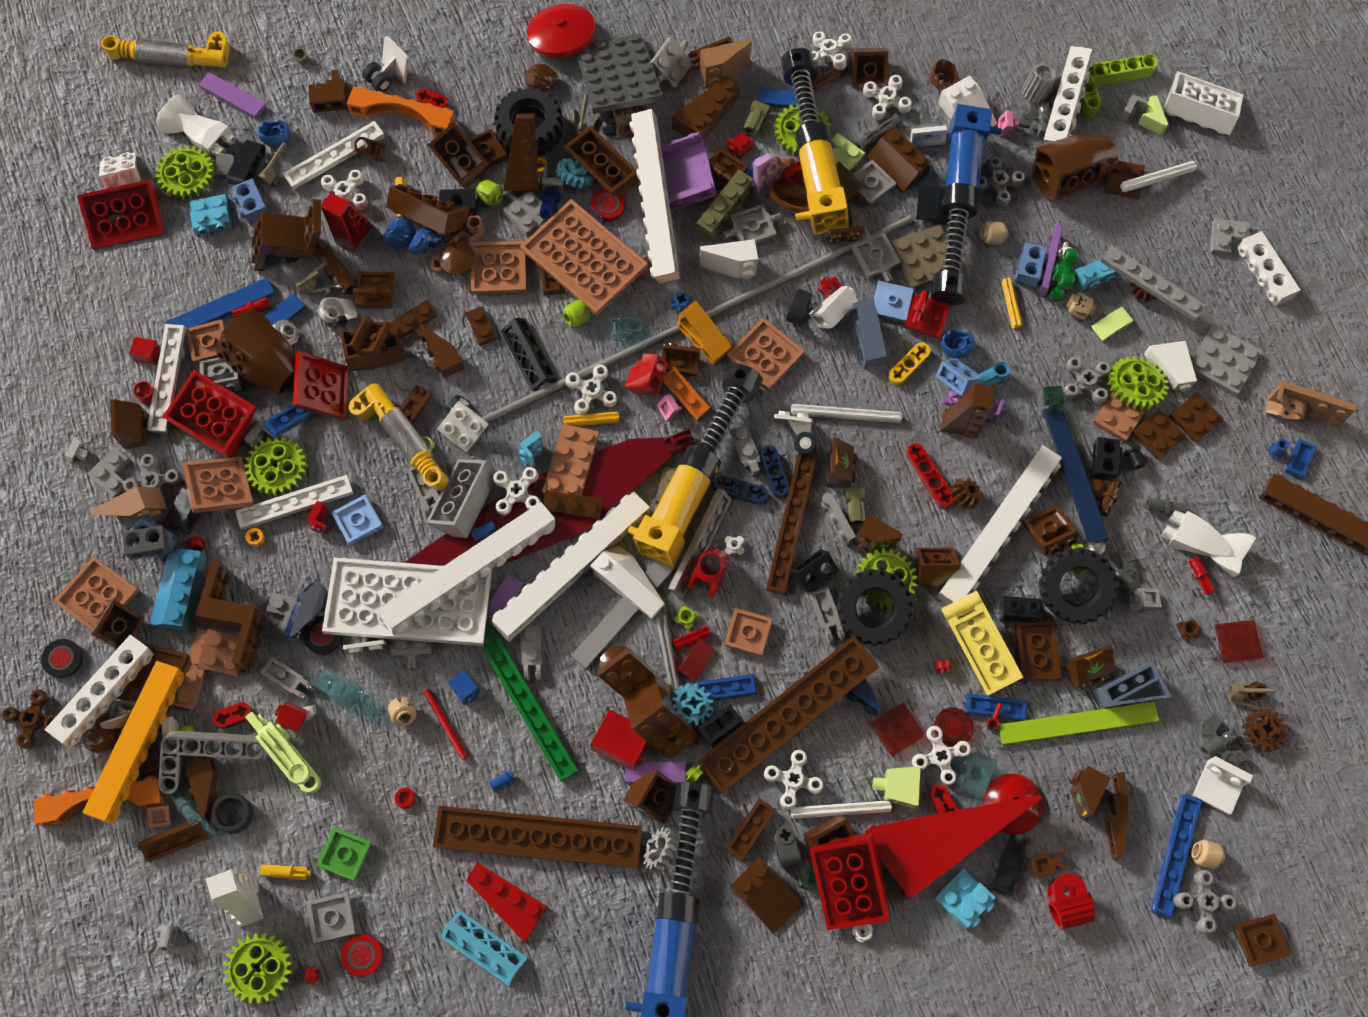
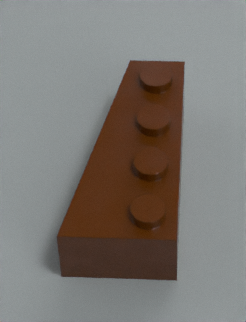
M727 76L723 77L672 116V129L685 137L691 133L699 132L705 141L739 98L740 84Z
M535 113L516 115L503 191L539 190Z
M402 184L389 187L386 208L393 210L395 214L407 217L410 221L422 224L425 228H431L440 235H447L448 233L465 228L469 207L454 206L455 203L449 200L447 202L438 201L437 196L422 195V191Z
M974 384L965 392L964 396H960L957 399L956 403L950 404L949 409L943 410L940 431L960 434L966 438L978 437L992 409L994 387Z

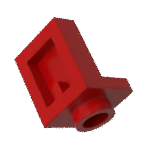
M741 132L736 138L728 139L727 149L731 155L741 159L754 147L755 142Z
M826 276L819 282L820 285L816 288L818 291H822L826 298H828L842 285L836 276Z
M317 500L306 520L310 529L317 533H321V531L327 533L329 530L327 525L321 522L327 516L325 504Z

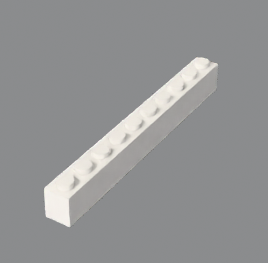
M649 109L631 114L632 122H630L632 132H634L632 142L637 152L634 154V157L639 167L636 170L637 176L641 181L639 186L640 195L643 196L641 207L646 217L643 218V222L648 231L646 242L650 246V251H648L649 260L652 262L650 272L652 278H655L661 284L680 279L657 117L653 110Z
M1044 445L1041 446L961 561L960 569L950 577L937 596L939 600L949 605L967 596L970 591L975 592L980 584L977 581L979 577L986 576L990 570L988 564L991 561L995 562L1001 554L998 551L1001 546L1006 547L1011 539L1008 535L1011 531L1014 533L1021 525L1019 519L1021 517L1026 518L1031 510L1028 506L1031 502H1037L1041 496L1039 490L1041 488L1045 489L1051 481L1048 477L1051 473L1055 475L1061 467L1059 464L1061 456Z
M635 492L625 495L621 499L620 504L616 508L612 507L602 521L599 519L594 523L591 531L583 533L579 537L578 542L574 546L570 545L560 559L557 557L552 561L549 569L541 571L532 584L528 583L522 589V593L518 597L514 596L508 601L507 607L503 610H498L492 617L493 627L510 642L591 568L590 565L603 551L612 549L628 534L629 526L636 527L645 515L648 516L650 507Z
M540 502L378 609L379 617L393 635L397 632L405 631L409 624L414 621H420L427 612L436 610L441 606L442 602L454 598L463 588L466 589L472 586L476 579L487 576L491 569L496 566H502L509 557L518 555L524 547L533 545L539 537L551 533L555 527V518Z

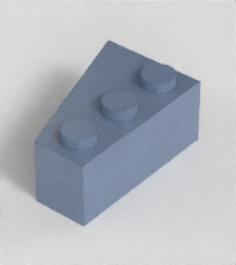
M874 299L852 303L848 320L863 368L885 364L888 349L884 345L883 333L880 328Z
M1153 661L1143 663L1094 689L1102 707L1172 697Z

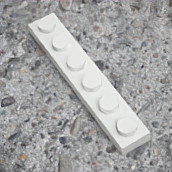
M373 121L284 172L283 175L294 190L357 154L351 148V142L354 138L365 137L379 141L385 138L384 133L376 122ZM361 140L357 142L359 150L364 148V143Z
M165 324L147 425L148 432L168 434L170 422L162 416L174 400L186 332L184 325Z
M344 475L254 504L251 507L236 510V515L241 530H245L312 508L317 500L325 504L353 495V490L348 475Z

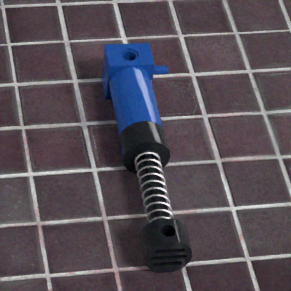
M963 104L956 105L950 121L948 136L950 152L941 212L948 216L951 221L948 222L950 227L947 231L949 234L946 235L948 238L945 242L947 247L944 248L947 252L944 254L946 258L943 261L945 266L942 267L944 271L933 275L931 299L949 304L950 306L960 305L966 300L968 278L960 271L962 268L961 263L963 262V250L965 248L963 244L965 243L967 219L977 214L985 142L989 133L1001 135L1002 128L991 126L993 109Z
M692 782L676 783L673 809L683 812V815H680L682 823H679L681 831H678L680 833V839H677L679 846L678 848L676 847L678 853L677 856H674L677 860L676 864H673V866H676L675 872H672L674 874V880H671L673 888H670L668 893H659L650 966L643 1003L628 1001L625 1003V1010L641 1012V1017H660L657 1010L662 1005L667 1006L670 1010L667 1017L685 1016L686 993L695 928L698 921V907L700 904V899L693 897L689 890L692 889L690 886V882L693 881L691 874L694 873L692 866L696 864L693 858L697 856L694 851L698 848L695 844L699 840L697 837V833L700 832L698 825L701 824L699 817L711 814L715 789L708 785ZM695 795L699 799L693 802L689 800V797Z

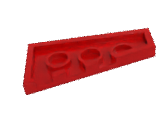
M477 862L466 881L525 943L547 906Z

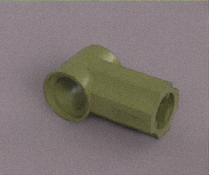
M756 100L752 102L749 116L743 127V131L747 135L757 136L763 121H766L769 116L771 106Z
M846 487L844 488L845 505H847L848 523L853 526L861 525L865 522V488Z

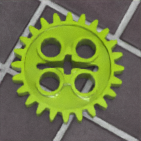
M790 104L789 110L784 108L783 113L779 112L778 118L775 120L774 137H777V143H781V149L786 147V153L791 150L792 156L798 153L794 136L797 129L801 127V122L799 121L801 117L798 115V106L796 105L794 108ZM818 112L819 122L825 123L830 129L831 123H827L828 117H824L825 112Z
M186 145L185 149H182L179 146L178 151L172 148L173 153L166 152L167 157H161L163 163H157L159 168L155 169L158 174L156 179L163 192H167L169 196L174 195L175 199H178L180 195L183 200H185L187 195L190 199H192L193 194L199 197V191L205 193L204 187H211L208 182H214L212 176L216 175L214 172L215 166L211 157H209L207 152L204 153L202 148L197 150L196 146H193L190 149Z
M1127 356L1125 360L1120 358L1119 362H1115L1108 376L1110 380L1108 385L1112 386L1110 391L1116 392L1114 397H1120V403L1126 401V407L1132 404L1134 410L1139 406L1141 411L1145 407L1148 410L1152 406L1156 408L1158 404L1163 402L1168 394L1169 387L1167 384L1169 381L1164 380L1167 376L1166 374H1160L1162 369L1155 368L1157 366L1156 363L1151 365L1150 359L1145 362L1142 356L1140 360H1137L1136 356H1133L1132 359Z
M283 436L281 441H279L278 437L274 438V441L267 437V443L260 440V447L254 445L255 452L249 451L251 457L245 458L249 464L244 465V468L248 470L245 472L246 476L249 477L247 479L248 482L252 484L254 489L258 488L259 493L262 494L265 491L266 495L269 496L273 492L275 497H277L278 492L285 495L286 489L292 492V486L299 487L296 483L297 481H304L301 475H307L304 468L308 467L305 462L307 458L303 455V449H299L298 443L294 444L292 439L287 442ZM284 452L281 456H276L277 453ZM267 461L264 466H259L261 462ZM293 466L292 470L285 471L287 467ZM271 476H276L273 481H268Z
M882 548L879 554L878 550L875 549L873 555L868 553L866 555L867 559L862 558L860 560L862 564L857 565L860 571H856L854 575L868 569L879 570L877 563H882L885 566V571L892 574L895 571L900 572L903 576L902 581L908 587L910 594H915V591L911 588L917 587V584L913 581L918 576L912 575L916 568H909L912 561L906 563L907 556L905 555L900 558V551L894 555L892 548L888 553H886L885 548ZM869 589L859 597H866L865 604L869 601L872 602L871 608L878 605L879 611L884 606L887 612L890 611L891 606L894 609L892 598L884 590Z
M254 933L253 939L251 936L246 935V942L239 939V947H231L234 953L226 954L230 958V962L223 963V965L228 966V970L223 971V974L229 975V978L224 980V983H231L228 991L236 990L233 995L234 997L242 995L240 1000L242 1002H245L249 997V1004H253L255 999L258 1004H262L263 998L270 1002L271 995L279 997L278 989L286 990L282 984L284 982L290 983L286 976L293 974L292 971L288 970V967L294 965V963L287 960L292 957V954H285L289 947H281L283 940L279 939L275 942L276 936L271 935L268 939L267 933H263L261 938L259 933ZM260 947L262 954L259 958L255 959L253 955L254 950ZM276 960L278 967L274 972H271L269 965L272 961ZM257 964L260 965L261 972H256L257 968L255 966ZM242 965H246L248 968L244 976L239 974V969ZM250 978L249 983L245 984L246 980ZM258 978H262L263 986L257 990L255 982Z

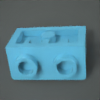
M1101 260L1075 270V276L1084 291L1090 288L1095 289L1105 282H1113L1117 279L1118 273L1101 263Z
M538 431L519 443L520 460L526 467L535 468L534 458L539 456L543 451L542 449H544L542 435Z

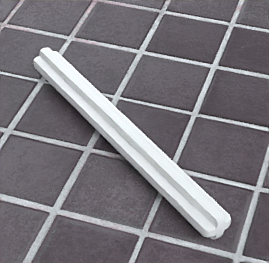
M801 404L791 405L792 415L801 413L812 417L901 423L902 421L901 412Z

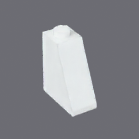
M841 286L812 310L809 315L819 328L832 329L851 309L852 303L858 302V299L855 297L856 293L851 287Z
M1186 341L1152 345L1144 353L1146 359H1150L1151 365L1156 363L1157 366L1155 368L1162 369L1160 374L1167 375L1164 380L1169 381L1168 385L1173 391H1189L1197 382Z

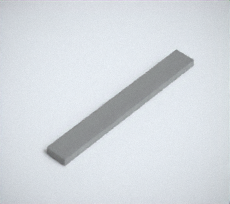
M684 549L674 567L656 560L645 572V575L656 591L682 562L686 553ZM623 597L571 657L587 669L639 609Z

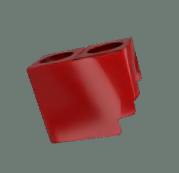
M644 354L642 360L637 361L635 367H631L625 384L626 389L633 394L658 395L669 363L658 354Z

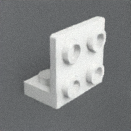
M126 152L118 157H106L100 161L99 177L104 189L142 181L136 168L137 156L135 153Z
M1215 756L1207 761L1194 790L1193 797L1203 800V802L1230 815L1233 812L1243 786L1251 782L1253 775Z

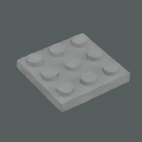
M1213 324L1191 362L1195 375L1236 397L1262 351Z

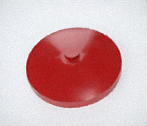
M558 4L547 7L531 19L527 28V37L531 48L538 54L549 58H565L583 51L593 41L596 33L592 14L587 9L575 4Z

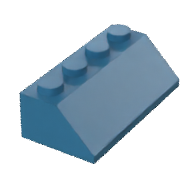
M178 549L167 554L149 627L189 633L207 560L201 551Z

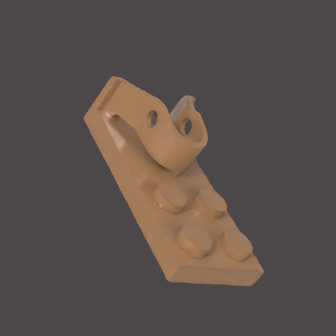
M1282 380L1270 393L1265 414L1282 417L1287 420H1301L1305 418L1306 414L1314 419L1328 421L1332 425H1341L1355 412L1357 404ZM1284 411H1288L1289 415H1285Z

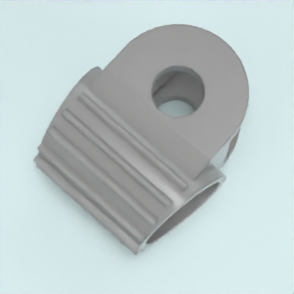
M1045 61L1041 62L1032 69L1021 89L1022 96L1033 104L1044 103L1059 88L1063 74L1056 72ZM1046 70L1053 76V78L1045 79L1041 76L1044 74Z

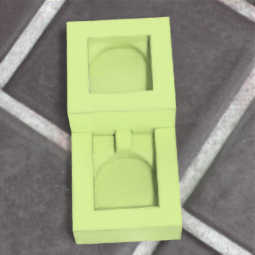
M1121 307L1092 325L1091 328L1101 341L1104 342L1134 321L1125 309Z

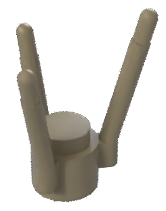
M588 95L584 96L580 123L577 126L576 110L572 109L571 135L573 138L577 137L588 127L584 124ZM596 116L595 120L593 121L591 125L593 128H595L599 120V116Z
M282 143L266 168L258 176L268 186L271 183L276 185L284 178L283 174L276 178L277 173L271 167L285 147V143Z
M325 262L296 281L298 291L302 294L308 292L309 295L323 292L329 287L341 289L342 285L314 289L316 283L313 278L318 276V271L327 265Z
M1252 682L1230 684L1228 691L1229 700H1234L1235 705H1243L1254 710L1262 707L1243 701L1248 698V693L1277 692L1276 689L1247 688Z

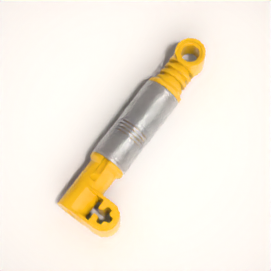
M219 31L213 32L209 36L206 49L195 48L194 45L163 41L135 39L134 41L118 40L113 35H108L101 41L107 57L111 60H118L123 57L131 58L138 62L183 67L198 65L225 68L230 52V46L225 34Z
M373 383L350 401V412L362 420H368L376 413L378 414L381 425L409 464L417 468L428 486L437 491L446 488L449 482L448 476L442 472L432 458V453L399 407L393 405L379 384Z

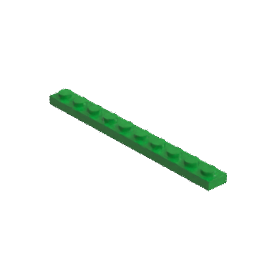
M486 619L484 646L480 647L558 779L562 782L576 774L578 770L488 619Z

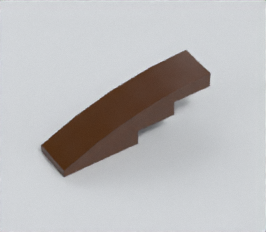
M1125 772L1116 773L1112 776L1115 794L1108 797L1111 815L1104 818L1112 859L1122 857L1127 835L1128 790Z

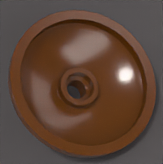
M783 178L771 183L769 188L770 196L780 207L793 213L809 211L805 182L799 181L790 184Z

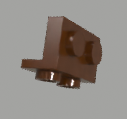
M364 316L350 342V346L360 356H377L392 325L388 321L374 322L369 316Z
M674 343L663 344L662 358L669 363L666 373L675 367L681 375L697 377L700 349L694 346H678Z

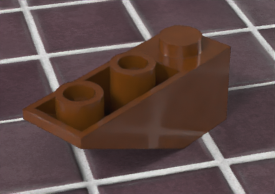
M420 324L421 332L418 333L422 343H427L426 351L430 358L434 357L435 363L433 365L437 373L441 372L443 378H446L464 370L455 347Z
M197 756L184 761L185 768L183 773L191 785L189 793L191 798L196 801L197 806L194 809L197 817L208 822L210 821L218 772L213 757Z

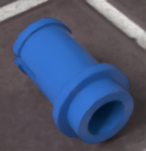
M1279 439L1276 444H1272L1269 447L1270 456L1280 458L1289 447V443L1285 439Z
M490 521L479 528L474 527L470 532L474 541L479 540L480 542L482 538L495 533L496 528L493 522Z
M505 770L504 774L488 783L493 792L496 793V791L509 784L513 785V782L516 780L510 770L507 772Z

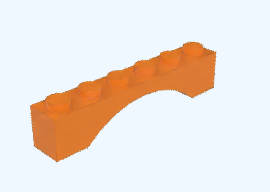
M353 86L347 101L351 114L363 117L380 113L405 114L422 122L435 135H439L453 122H456L454 111L449 108H440L429 103L424 104L413 99L408 100L397 95L392 96L381 91L368 90L365 87Z
M157 776L145 777L144 781L137 782L135 780L132 782L126 801L135 803L144 809H147L148 806L166 804L165 793L159 789V778ZM85 787L79 792L67 790L63 791L62 795L56 796L54 794L41 795V798L34 799V823L41 827L64 823L72 814L86 806L95 787Z

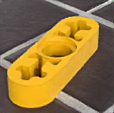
M923 342L916 344L891 369L888 377L889 382L895 386L902 385L928 359L931 351L929 345ZM925 350V353H921L917 359L918 351ZM907 360H911L914 362L915 366L912 368H908L905 366L904 362ZM902 369L903 372L901 374V377L895 379L894 375H898Z

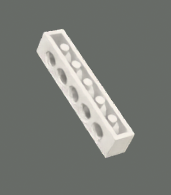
M1070 47L1045 133L1044 145L1072 136L1071 130L1075 129L1077 123L1075 116L1076 113H1080L1081 103L1079 102L1085 96L1086 87L1084 85L1085 82L1088 83L1090 78L1089 67H1093L1095 56H1092V49Z
M129 635L45 728V731L70 750L72 746L80 741L81 736L86 730L95 724V720L108 710L110 703L122 694L126 685L137 677L138 672L151 661L154 654L147 646ZM133 658L131 663L126 664L129 659ZM116 674H119L116 679L112 680ZM105 690L102 695L98 696L100 691ZM91 705L90 709L84 712V709ZM76 721L75 726L70 728V725Z

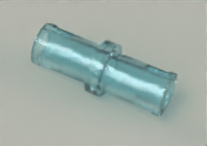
M182 792L175 793L178 799L172 795L171 802L177 807L178 813L184 816L190 825L197 824L194 818L200 822L201 815L194 809V804L187 800Z

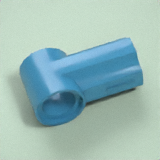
M1000 361L994 367L978 374L983 378L980 385L992 387L1006 382L1010 373V366L1006 362ZM996 371H1003L1005 374L1000 375Z

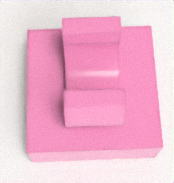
M1006 110L998 119V127L1002 128V136H1005L1009 131L1014 132V126L1019 127V119L1013 118V112Z
M671 394L665 395L657 405L665 421L671 420L682 409V406L678 407L676 404L678 399L673 398Z

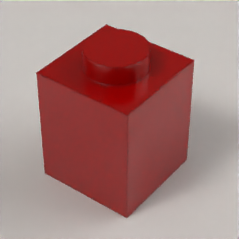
M134 337L129 354L134 361L156 365L160 357L161 347L156 340Z
M286 701L283 705L280 704L274 714L277 716L275 722L298 732L309 711Z

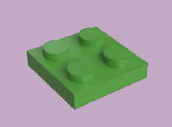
M333 827L316 866L355 882L372 842Z

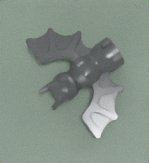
M1040 103L1037 106V111L1030 108L1028 114H1022L1020 117L1019 127L1028 129L1033 121H1037V136L1040 134L1045 136L1051 116V105L1049 103Z
M1127 549L1119 557L1123 569H1119L1116 563H1113L1108 557L1106 558L1112 564L1111 567L1116 571L1117 575L1115 577L1119 581V587L1126 594L1137 584L1131 578V575L1136 574L1138 570L1135 569L1134 563L1136 558L1131 555L1130 549ZM1096 580L1091 584V586L1096 587Z
M1212 713L1208 720L1203 721L1205 730L1201 736H1204L1208 742L1203 744L1200 750L1206 759H1211L1218 755L1220 759L1230 762L1234 766H1237L1240 762L1249 761L1242 750L1229 751L1226 749L1227 745H1231L1241 738V736L1237 737L1233 730L1235 728L1224 732L1222 736H1217L1216 731L1221 725V720L1218 716Z

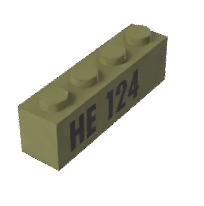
M738 170L698 220L697 233L712 242L728 222L730 215L735 213L753 190V178Z

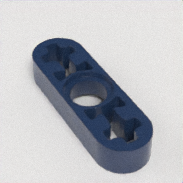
M765 446L761 450L760 457L772 494L778 499L785 498L789 492V484L778 451L774 446ZM766 452H769L770 454H773V455H772V462H773V463H770L769 457H768V456H765V455H766ZM771 468H778L780 474L772 476L769 471ZM779 480L781 488H784L783 493L777 490V481Z
M719 476L714 481L715 492L717 489H721L719 484L725 482L722 490L731 498L756 505H762L767 501L768 491L763 486L727 476ZM731 484H734L732 487V492H730ZM738 486H743L746 488V493L742 495L737 494L735 489ZM752 489L751 497H748L749 490ZM758 492H762L760 499H757L755 495Z

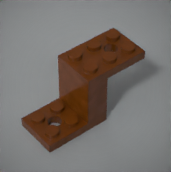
M313 199L312 205L308 206L305 217L262 212L260 219L257 218L254 234L251 238V247H253L251 263L254 264V271L262 270L266 254L312 259L321 234V200Z
M212 559L196 616L206 626L240 632L232 663L241 672L250 673L251 668L255 665L256 657L254 655L256 649L260 647V633L265 628L266 618L256 606L225 601V588L230 583L231 573L220 560Z
M626 648L597 670L598 677L623 697L632 729L667 759L670 760L700 738L699 731L674 710L665 680L629 648ZM623 671H630L626 675L621 674Z

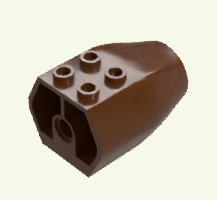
M1068 136L1037 148L1032 176L1043 197L1055 202L1088 189L1119 166L1117 150L1114 143L1107 136Z
M253 309L242 313L222 331L215 353L235 373L256 386L278 394L286 392L294 385L296 354L285 337Z

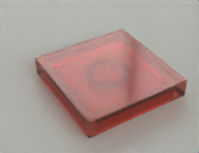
M1255 620L1221 623L1214 626L1223 664L1264 658Z
M904 702L870 722V725L891 758L926 737Z

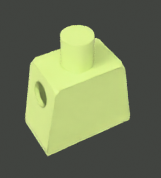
M920 767L887 769L885 778H873V790L884 791V801L889 800L891 803L916 809L919 806Z

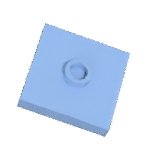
M878 280L874 295L878 317L906 323L914 289Z
M366 494L331 512L349 546L384 528Z

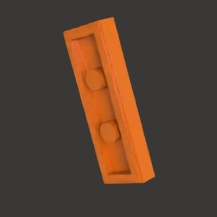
M675 367L665 374L663 383L696 421L711 410V407Z

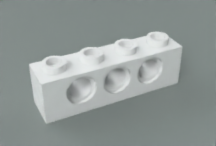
M1261 231L1242 240L1238 246L1239 254L1247 262L1250 271L1255 274L1259 285L1264 288L1269 300L1275 306L1294 299L1299 293L1300 288L1263 232Z

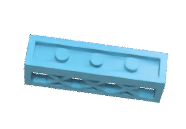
M461 910L447 923L440 937L507 986L511 984L517 972L527 960L525 955ZM460 919L465 922L467 927H461L456 924L457 920ZM474 933L482 934L484 939L476 938ZM491 945L499 946L501 951L493 950ZM508 957L516 958L519 961L518 964L514 965L508 960Z

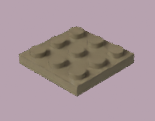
M941 225L891 241V245L901 262L900 267L910 287L913 289L933 283V275L944 271L942 270V267L945 266L943 261L946 259L944 254L947 253L944 248L947 247L945 242L948 239Z

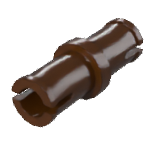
M1111 478L1106 492L1102 495L1103 500L1099 507L1101 516L1108 517L1113 504L1117 502V494L1123 484L1119 479Z

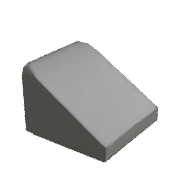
M217 153L215 174L227 176L235 156Z
M163 925L158 947L173 949L178 928L172 925Z

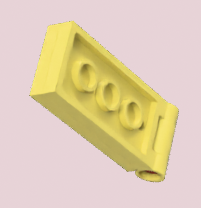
M977 591L942 608L949 625L987 696L1023 678ZM969 620H973L974 624L969 625Z

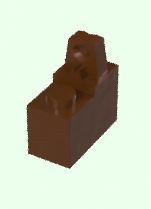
M339 70L331 71L332 80H326V83L309 85V103L313 113L348 110L347 88L344 79L340 77Z

